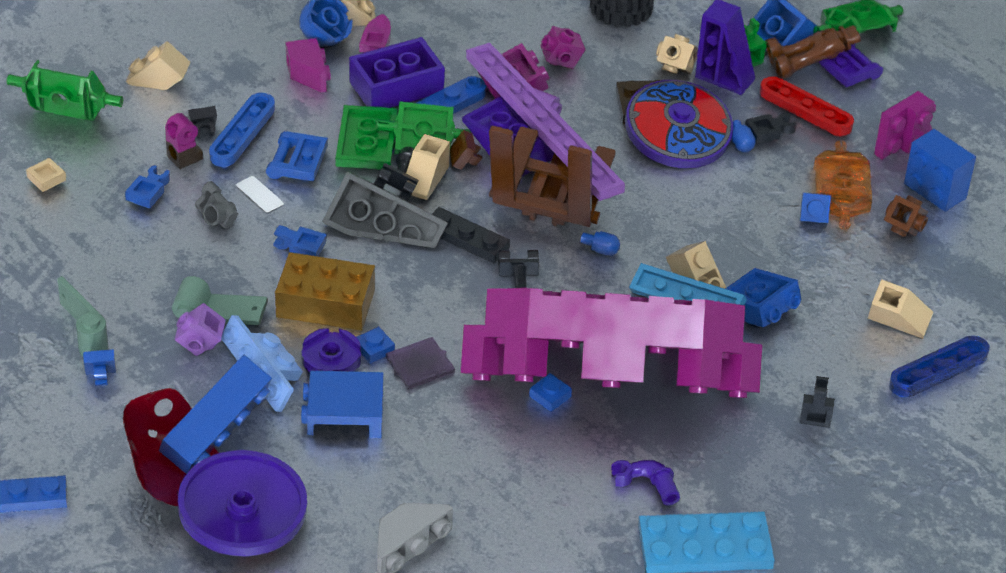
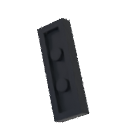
M438 207L432 213L436 217L448 222L441 237L442 240L493 264L498 261V250H508L510 248V239L448 210Z

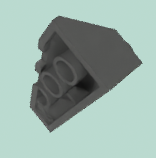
M348 171L322 221L324 224L346 235L431 248L437 247L448 225V222Z

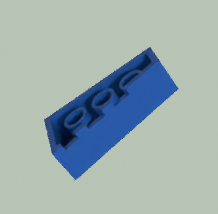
M243 355L162 440L159 451L187 474L197 463L210 457L209 453L216 446L220 448L230 437V432L236 426H241L249 417L251 411L267 398L271 392L268 386L272 377L246 355Z

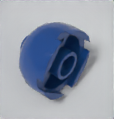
M309 0L301 9L299 18L300 29L306 39L317 38L320 47H331L342 42L351 33L353 23L352 19L348 20L346 15L348 9L341 0Z

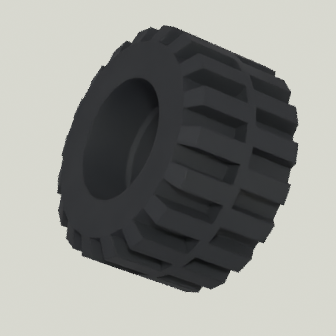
M590 0L591 12L593 15H596L597 19L604 20L606 24H614V26L629 27L633 24L639 25L641 21L645 22L652 15L654 0Z

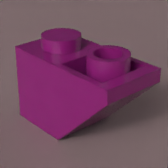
M317 38L285 42L286 64L290 79L321 93L327 92L326 81L331 80L329 65H324L326 64L324 48H319Z

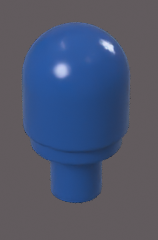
M740 120L733 121L731 139L736 149L740 152L751 151L756 144L754 134L748 126L742 125Z
M596 231L595 235L582 233L580 243L592 246L591 251H595L597 254L613 256L620 249V240L614 234L603 231Z

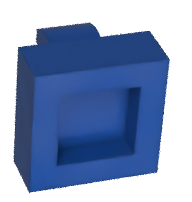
M114 349L83 352L85 374L94 375L95 386L108 385L107 373H116Z

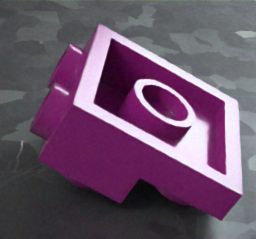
M520 43L501 54L534 89L544 91L549 88L546 81L550 77L543 65L537 66L539 60L533 50L527 51L523 43ZM478 72L493 98L500 97L501 95Z
M917 91L882 112L874 155L882 160L890 154H895L899 149L909 154L912 142L932 130L930 122L932 121L933 113L936 111L934 101Z

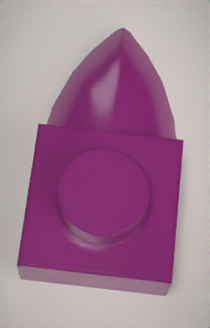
M385 14L375 17L367 24L359 43V52L365 53L389 45L391 25Z

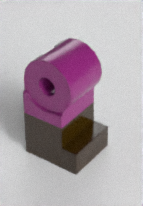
M183 113L172 115L165 125L167 157L179 169L203 160V150L195 141L198 134L197 127Z

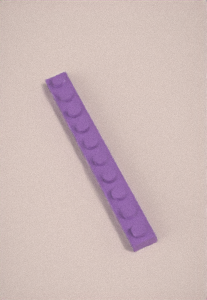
M490 42L466 50V59L532 129L538 131V136L567 167L570 145L592 151V193L599 201L625 192V183Z

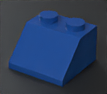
M767 0L753 17L760 23L757 34L764 41L769 38H776L782 46L794 44L814 34L813 29L815 26H818L788 0Z

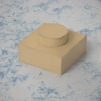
M51 158L26 169L27 178L42 192L66 181L65 171Z

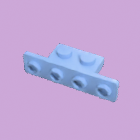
M232 315L223 330L221 340L237 361L243 355H246L272 377L268 386L271 392L266 400L276 412H282L294 390L288 380L298 381L303 371L295 362V358L281 344L279 337L269 332L265 334L251 333L238 315Z

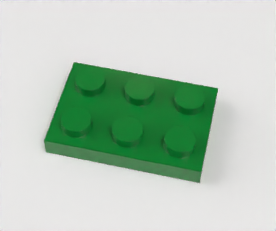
M344 105L335 158L336 167L380 170L384 163L391 166L395 141L394 132L377 131L378 119L395 121L398 115V108Z

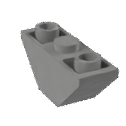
M402 503L379 520L377 573L397 572L412 557L422 554L430 544L439 538L447 536L452 529L453 508L449 504Z

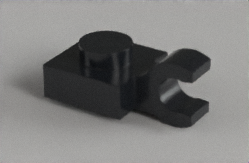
M816 376L814 394H804L800 424L830 428L835 398L827 397L828 377Z

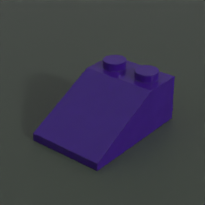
M502 96L462 116V122L473 133L474 137L489 155V130L491 126L512 130L514 140L520 127L532 129ZM538 136L530 158L550 162L554 152ZM525 170L523 176L532 171Z

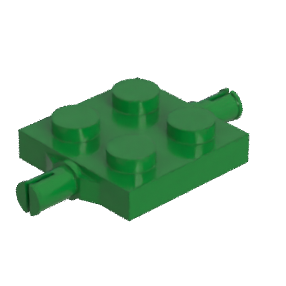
M399 101V110L395 121L378 119L377 131L394 132V154L396 155L404 147L415 149L424 134L450 141L451 146L453 140L457 139L463 130L470 132L469 129L455 128L453 121L454 107Z

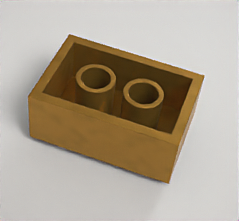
M289 252L275 291L276 317L362 331L375 292V265Z

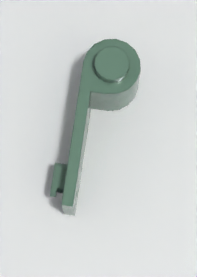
M63 276L57 278L60 304L77 320L76 332L80 355L83 357V352L109 350L106 320Z
M188 276L181 282L172 304V312L179 319L185 312H191L205 303L226 319L225 324L228 323L232 315H238L245 325H260L268 298L265 296L211 294L208 284L203 279Z

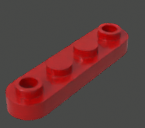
M766 77L761 81L760 95L765 100L835 136H846L852 132L854 118L850 113L779 77Z

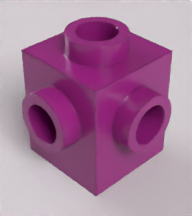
M552 26L548 34L543 37L540 45L549 64L553 66L560 65L570 69H574L586 50L579 33L573 32L569 28L562 29Z

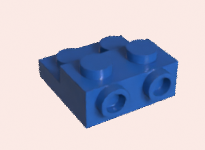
M757 268L752 269L725 288L745 295L747 301L745 303L744 322L763 328L770 325L771 322L777 323L783 313L790 309H796L802 300L798 280Z

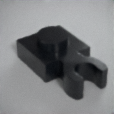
M782 113L778 118L774 119L771 114L749 118L745 121V125L751 129L755 136L756 144L780 139L781 133L793 134L796 131L797 123H789L790 113Z

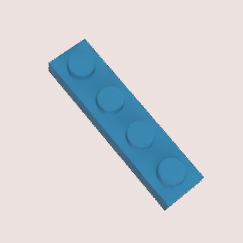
M643 263L640 264L629 286L632 293L647 298L649 296L674 297V300L688 301L704 299L745 305L747 301L743 294Z

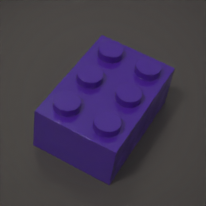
M423 37L349 57V82L366 106L391 108L398 106L399 101H416L444 89L445 67Z

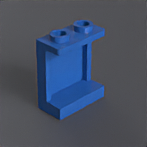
M310 371L309 383L303 384V401H308V405H302L301 424H307V435H314L315 424L369 425V438H382L384 372Z

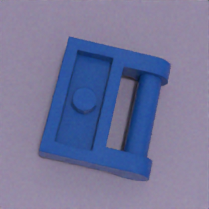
M289 131L282 132L278 139L279 146L273 161L266 168L267 176L272 179H279L283 176L314 182L328 147V138ZM296 146L290 162L284 163L289 149Z

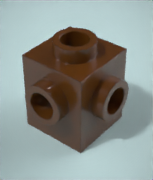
M896 195L886 209L884 221L892 225L891 231L903 237H906L907 233L917 236L918 232L924 230L928 222L927 214L929 211L921 207L922 201L910 195L906 199ZM911 214L908 221L906 222L907 215Z

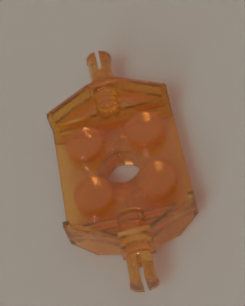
M840 140L835 142V151L825 150L815 157L813 169H815L816 193L831 195L829 214L839 217V228L843 229L845 223V229H848L851 226L850 217L871 211L870 161L860 152H849L846 150V142L842 140L840 146Z

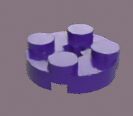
M329 328L316 330L304 339L301 350L302 364L309 373L310 371L354 372L361 365L360 342L355 335L343 329H339V333L329 332ZM326 352L336 353V354H335V355H326Z

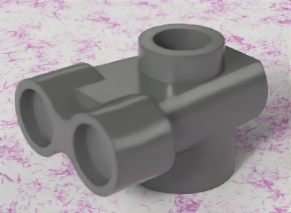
M213 181L207 182L201 190L202 195L195 202V207L203 214V218L208 225L215 226L220 224L223 228L228 229L233 226L238 216L236 206L233 202H228L221 194L222 190Z

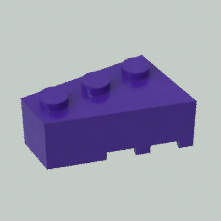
M715 0L702 15L695 78L742 96L756 78L741 8L722 0Z

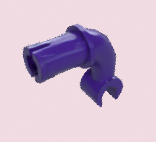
M617 460L611 465L612 477L615 476V486L626 487L632 482V478L647 477L650 479L651 484L656 486L664 505H673L680 500V493L673 480V470L655 460H641L633 463L626 460Z

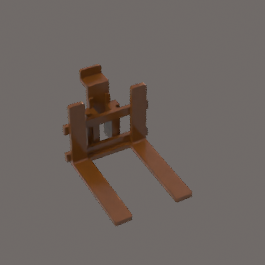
M497 126L490 127L492 187L489 197H492L493 203L519 209L522 211V215L529 216L530 220H536L538 214L551 217L552 225L556 227L557 224L565 226L566 222L590 227L591 223H598L600 212L595 211L599 200L592 193L591 150L570 145L568 149V167L555 153L551 162L548 163L530 158L538 137L537 130L520 127L514 140L512 130ZM597 146L595 153L611 168L616 151ZM525 170L535 172L528 193L517 191Z

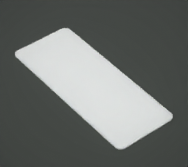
M254 176L236 184L241 191L266 213L284 205L283 201Z

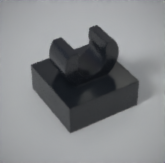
M210 106L188 110L187 118L198 129L196 138H200L201 127H207L210 130V136H214L217 120L216 107Z

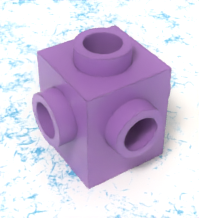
M203 303L191 312H185L180 316L176 324L178 328L175 341L195 356H198L207 349H213L221 341L226 319Z

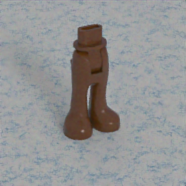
M853 25L847 28L838 26V31L834 28L825 29L786 46H782L776 38L766 39L765 42L767 55L773 69L776 70L779 78L785 80L790 78L796 71L824 59L836 58L843 51L850 50L851 45L861 42V38Z

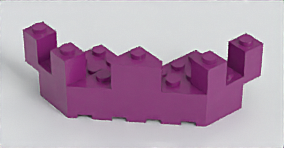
M487 288L485 325H464L461 373L473 374L472 380L490 381L491 375L503 376V374L515 375V381L533 382L534 377H546L548 342L552 340L560 341L563 348H579V343H583L581 379L602 381V387L620 388L621 382L643 383L645 347H648V353L666 354V349H679L677 386L689 387V393L707 394L708 388L729 391V397L747 398V392L760 393L762 344L743 342L745 305L704 299L688 301L674 300V297H630L629 294L605 293V295L586 294L587 292L543 291V289Z

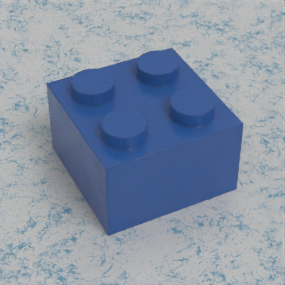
M932 129L912 142L904 184L946 212L967 198L976 156L936 129Z

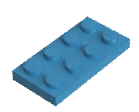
M765 512L639 516L638 527L645 573L773 569L775 560Z

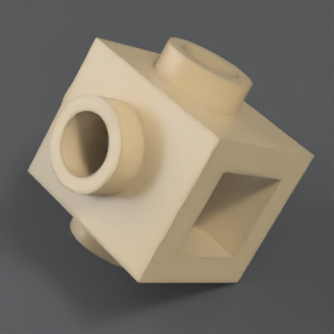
M675 34L674 38L665 36L664 41L659 43L656 50L657 61L663 65L662 69L677 74L678 70L691 74L697 60L698 48L695 45L689 44L690 39Z

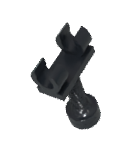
M404 147L399 151L396 158L397 169L384 163L374 184L381 188L388 184L401 191L399 197L409 201L419 181L406 174L414 148Z
M498 250L499 276H514L515 288H527L526 276H539L538 250H527V259H510V250Z

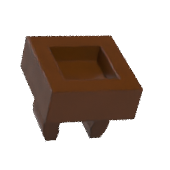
M463 130L450 146V157L453 167L462 170L467 162L477 166L483 157L477 154L481 147L474 143L473 133Z

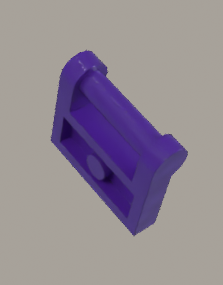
M856 44L851 45L850 50L838 54L836 58L824 59L818 62L846 88L869 78L875 80L883 73V67L867 58L856 48Z

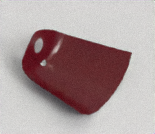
M165 388L132 399L124 408L123 424L135 471L143 489L156 500L178 507L179 488L186 473L159 451L162 440L192 408L177 390ZM163 399L171 400L173 407L167 415L158 416L155 414L154 409L159 401ZM148 430L157 431V436H149ZM214 448L209 454L212 456L219 452Z

